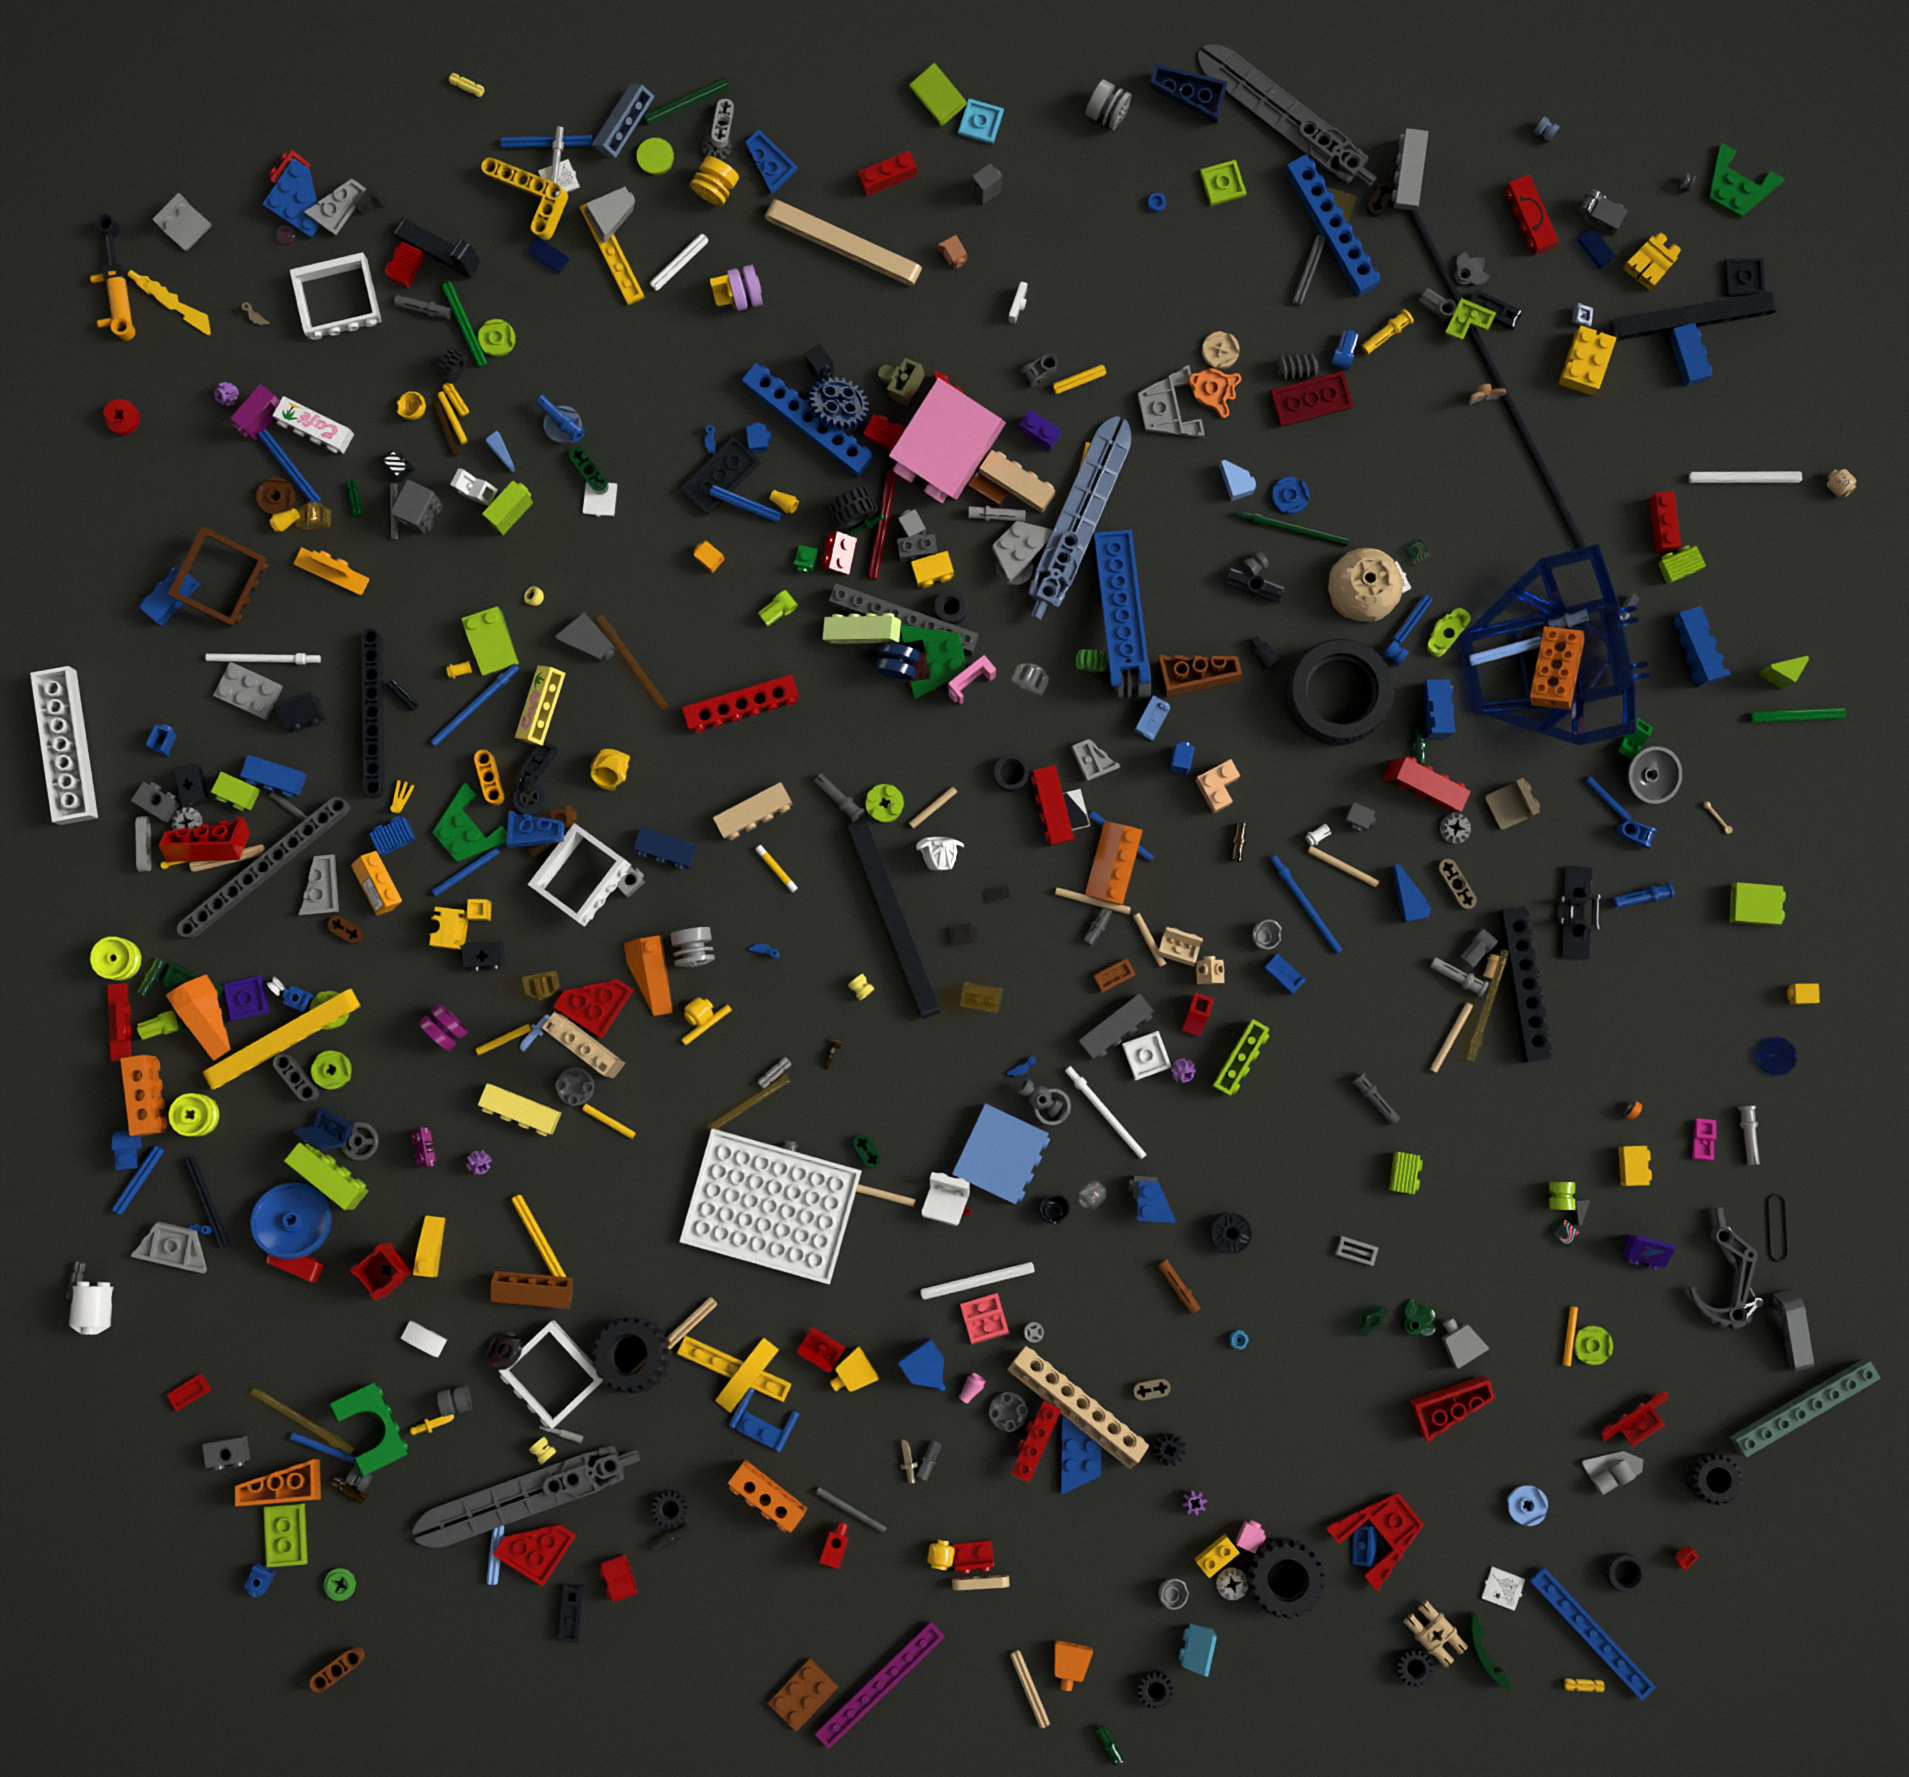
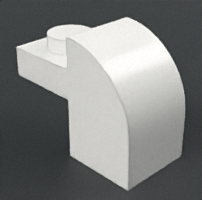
M458 468L450 484L463 496L487 506L491 505L498 491L488 482L477 479Z

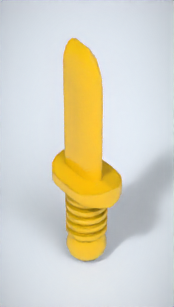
M454 1415L441 1416L431 1421L428 1418L424 1419L425 1423L412 1427L410 1434L416 1435L427 1430L428 1433H431L432 1428L452 1421Z

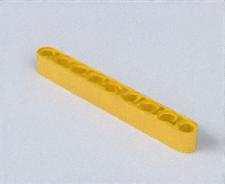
M348 989L203 1072V1075L211 1090L216 1089L356 1010L361 1005L352 989Z

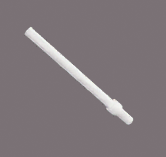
M296 653V655L206 654V661L291 662L305 665L306 663H320L321 657L320 655H306L305 653Z
M1071 1066L1066 1069L1065 1072L1074 1081L1075 1087L1087 1096L1140 1159L1145 1157L1147 1154L1086 1085L1085 1079L1083 1077L1080 1078Z

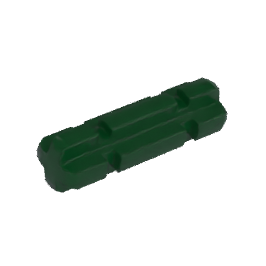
M355 480L347 481L346 487L348 489L350 506L352 507V515L354 517L363 516V511L360 507L361 501L359 491L357 490V482Z

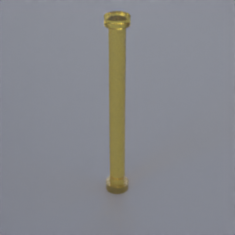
M783 1074L781 1079L713 1123L709 1122L707 1125L710 1130L718 1129L784 1085L791 1084L792 1082L787 1074Z

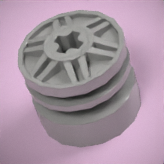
M1103 79L1094 91L1085 115L1096 121L1104 115L1102 124L1106 126L1110 121L1109 128L1115 130L1128 111L1132 94L1126 92L1122 97L1124 90L1120 88L1114 95L1115 85Z
M710 927L690 928L670 933L672 946L681 947V951L673 953V956L683 957V959L674 961L676 967H698L715 960V955L705 954L714 951L713 947H704V943L712 940Z

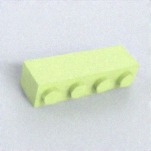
M871 613L866 614V616L849 614V617L833 614L832 617H825L823 640L831 644L899 643L901 620L894 617V614L883 613V616Z

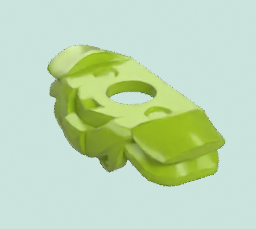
M1457 608L1450 615L1447 614L1436 622L1427 647L1431 655L1441 657L1463 632L1471 620L1470 614L1466 610ZM1446 629H1452L1455 635L1452 638H1446L1443 632Z

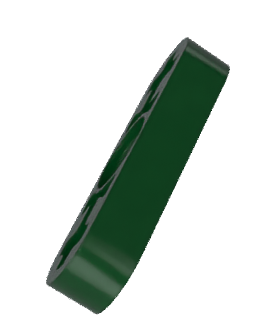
M574 447L569 453L572 464L596 494L606 493L609 489L606 477L582 447ZM575 455H581L584 463L581 464V461ZM586 467H593L594 472L587 475L584 473ZM596 477L597 480L603 484L602 488L597 486L596 481L594 480Z

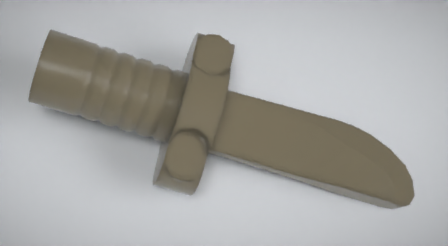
M902 1440L905 1464L900 1465L901 1470L906 1469L908 1484L915 1483L913 1468L918 1467L917 1462L912 1463L910 1446L906 1440Z

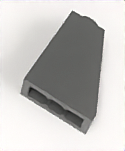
M585 612L555 636L561 644L601 662L609 660L616 650Z

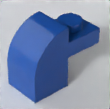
M129 1130L116 1131L114 1133L112 1150H115L116 1170L138 1168L137 1149H142L141 1136H130Z

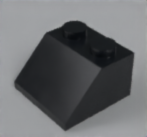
M310 691L273 703L274 709L284 728L292 733L303 730L302 727L308 725L310 727L320 725L321 721L326 720L320 699Z

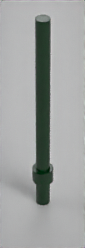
M1240 510L1238 518L1252 521L1253 524L1260 525L1261 523L1348 546L1350 541L1348 538L1264 517L1263 514L1256 512L1253 514Z

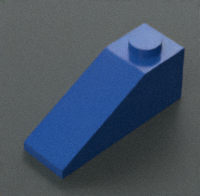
M1399 864L1394 865L1392 871L1403 923L1429 918V914H1431L1429 902L1426 903V898Z

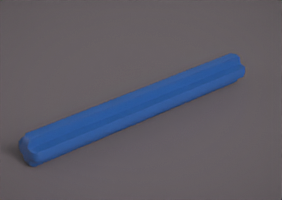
M591 135L563 136L562 142H564V147L591 146L593 138ZM555 136L502 137L500 144L502 148L552 147Z
M266 429L261 430L258 433L259 438L311 504L315 506L320 503L321 498Z

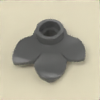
M1463 252L1456 261L1457 270L1454 274L1456 282L1461 285L1469 283L1481 285L1490 278L1486 272L1482 271L1485 258L1475 257L1470 259L1468 254ZM1461 274H1465L1466 278H1462Z

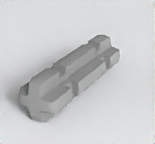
M786 1057L782 1058L779 1064L772 1067L765 1077L762 1076L758 1080L762 1088H766L770 1084L769 1082H773L784 1072V1069L791 1066V1062Z

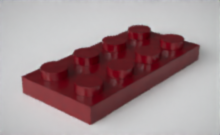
M1344 371L1273 389L1270 392L1280 427L1353 409L1354 407Z

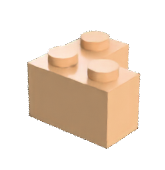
M1231 759L1198 776L1195 780L1213 814L1233 802L1224 787L1240 777Z

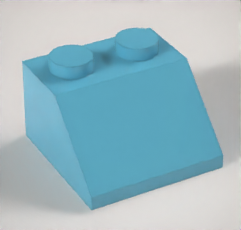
M1189 1624L1188 1629L1185 1628L1183 1640L1186 1641L1184 1649L1181 1648L1179 1653L1182 1667L1208 1677L1217 1638L1213 1629Z

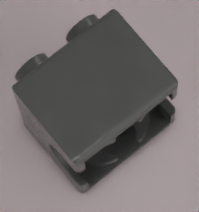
M407 480L391 510V514L397 517L399 523L425 534L426 531L431 530L434 523L433 518L435 514H439L442 504L432 490Z

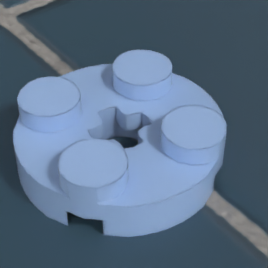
M1521 1485L1508 1495L1507 1509L1510 1516L1518 1523L1534 1526L1545 1518L1548 1501L1541 1490L1532 1485ZM1526 1500L1532 1502L1529 1511L1526 1508L1523 1509L1524 1501Z

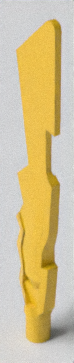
M132 270L128 272L127 276L134 280L147 294H153L168 309H175L183 314L185 321L206 335L211 334L208 315L180 303L177 294L169 293L166 287H161L159 282L151 281L148 276H140Z

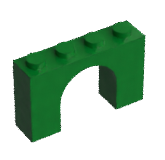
M375 1382L328 1405L336 1423L354 1414L365 1412L377 1417L382 1425L383 1434L379 1444L371 1451L353 1459L360 1477L407 1455L406 1450H408L405 1440H401L398 1432H400L398 1424L396 1421L393 1422L390 1417L392 1412L387 1403L384 1404L382 1400V1389L379 1385L376 1386Z

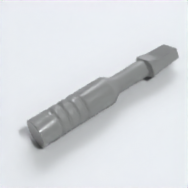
M543 1424L540 1425V1429L558 1434L562 1438L580 1444L583 1441L584 1436L564 1429H551L550 1426L547 1428Z

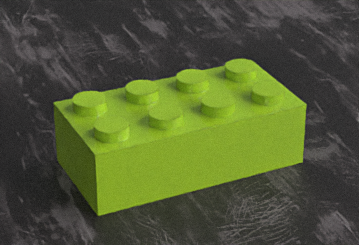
M299 1142L285 1159L288 1165L344 1210L355 1209L369 1192L365 1188L366 1184L358 1178L356 1180L350 1176L351 1172L343 1166L341 1168L335 1164L336 1160L328 1154L325 1156L309 1142Z

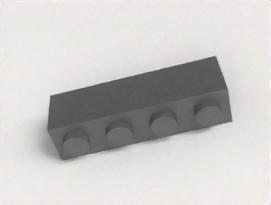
M1139 993L1078 1042L1092 1060L1095 1057L1099 1060L1107 1054L1105 1049L1109 1046L1116 1047L1122 1042L1120 1038L1123 1035L1127 1034L1130 1036L1135 1032L1137 1024L1140 1022L1145 1024L1149 1021L1154 1010Z

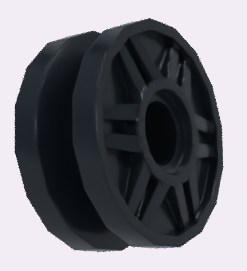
M1227 1212L1220 1214L1214 1219L1210 1227V1238L1217 1249L1227 1254H1237L1243 1252L1249 1246L1252 1240V1228L1245 1217L1237 1213ZM1229 1228H1234L1236 1234L1230 1239L1227 1237L1226 1232Z

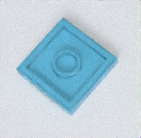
M968 98V104L961 120L958 135L993 145L1004 108Z

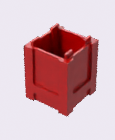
M391 1242L379 1244L374 1248L375 1251L360 1264H356L350 1269L351 1273L354 1276L357 1275L371 1292L370 1295L374 1300L387 1297L393 1289L414 1272L413 1268L408 1266L396 1252ZM384 1265L386 1267L391 1266L390 1275L383 1274Z

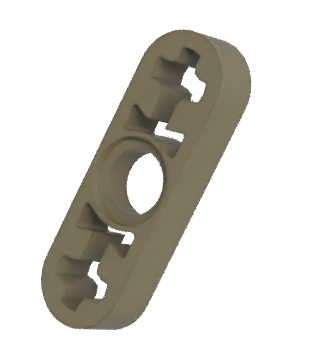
M1451 859L1441 861L1438 864V872L1459 907L1464 910L1473 908L1477 902L1476 896L1456 863ZM1444 863L1446 865H1451L1452 868L1449 869L1451 874H1454L1455 872L1457 874L1449 880L1447 877L1451 876L1448 871L1444 872L1442 869L1445 867ZM1454 879H1459L1462 882L1461 889L1456 890L1452 887ZM1466 889L1467 892L1463 894L1466 898H1471V901L1469 902L1470 906L1468 904L1464 905L1462 901H1464L1465 898L1463 897V895L1458 896L1457 893H1460Z

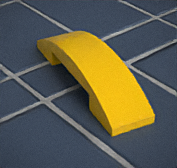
M763 1338L715 1401L731 1413L779 1349Z

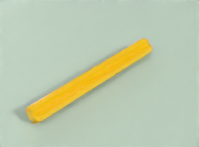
M521 1195L513 1197L511 1201L553 1276L566 1277Z

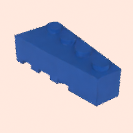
M1702 607L1692 608L1674 616V626L1679 630L1681 636L1679 638L1680 644L1685 649V659L1691 667V678L1696 683L1697 688L1719 682L1731 674L1729 669H1724L1722 665L1724 661L1722 653L1719 654L1716 651L1717 641L1713 635H1709L1710 625Z

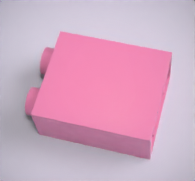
M938 378L889 455L898 461L893 471L911 483L915 476L919 475L929 482L924 492L941 503L945 501L948 495L957 500L1006 422Z

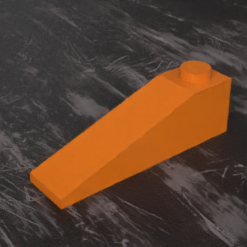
M660 935L624 943L626 962L653 1016L673 1013L662 937Z

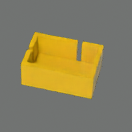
M1580 326L1574 335L1558 384L1594 396L1600 389L1616 337L1602 332L1596 335V330Z

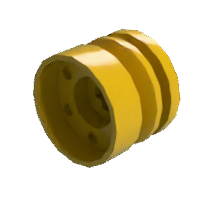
M706 156L699 168L702 173L695 174V179L691 181L690 187L704 200L716 206H723L726 202L725 198H728L730 195L728 190L734 188L739 180V175L723 161L712 156Z

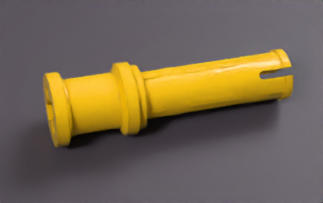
M1403 309L1401 314L1394 319L1391 318L1388 321V325L1361 345L1364 353L1370 354L1389 337L1399 334L1401 329L1407 324H1412L1414 320L1411 314L1406 309Z

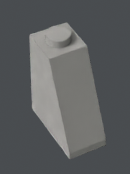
M626 187L586 203L585 214L602 243H606L633 211L635 199Z

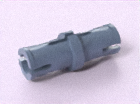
M1586 609L1572 614L1566 613L1565 616L1549 620L1548 623L1550 627L1572 628V625L1589 621Z

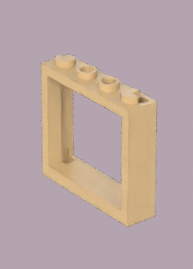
M554 1012L542 1027L603 1076L614 1078L625 1065V1062L563 1015Z

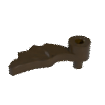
M830 1039V1043L834 1044L830 1052L825 1069H829L836 1048L840 1049L843 1041Z

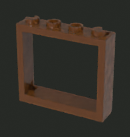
M202 526L168 596L233 627L234 623L238 625L243 615L239 613L242 606L247 607L251 599L248 596L250 590L255 591L259 580L256 579L259 572L263 574L268 565L265 563L266 557ZM206 536L258 561L230 618L178 593Z

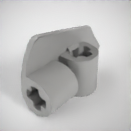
M1621 1451L1584 1460L1582 1464L1595 1487L1603 1496L1619 1485L1622 1486L1630 1482L1638 1474L1642 1473L1643 1459Z

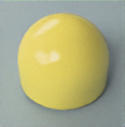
M536 586L528 588L524 595V601L531 606L540 605L544 599L543 592ZM534 592V596L530 599L529 595Z

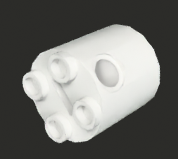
M77 1282L76 1286H72L73 1300L70 1307L69 1326L80 1334H98L111 1326V1296L114 1287L110 1286V1282H97V1286H89V1282Z

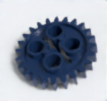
M837 376L835 380L828 377L827 381L822 378L820 383L816 382L808 396L809 411L814 412L813 417H819V423L824 421V427L831 425L832 430L838 427L839 431L842 430V427L849 431L850 427L855 429L857 425L860 426L867 416L869 403L866 402L867 396H862L864 391L857 390L858 385L853 387L852 381L846 383L845 378L839 381Z

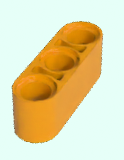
M479 750L474 756V761L484 797L490 804L494 806L500 805L505 797L495 759L487 750ZM488 755V762L481 764L482 756ZM492 773L494 775L493 780L486 782V775ZM497 791L499 793L498 798L491 800V793Z

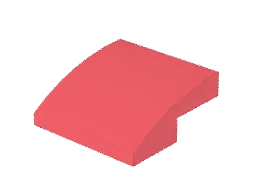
M998 1293L960 1304L971 1344L1009 1334Z

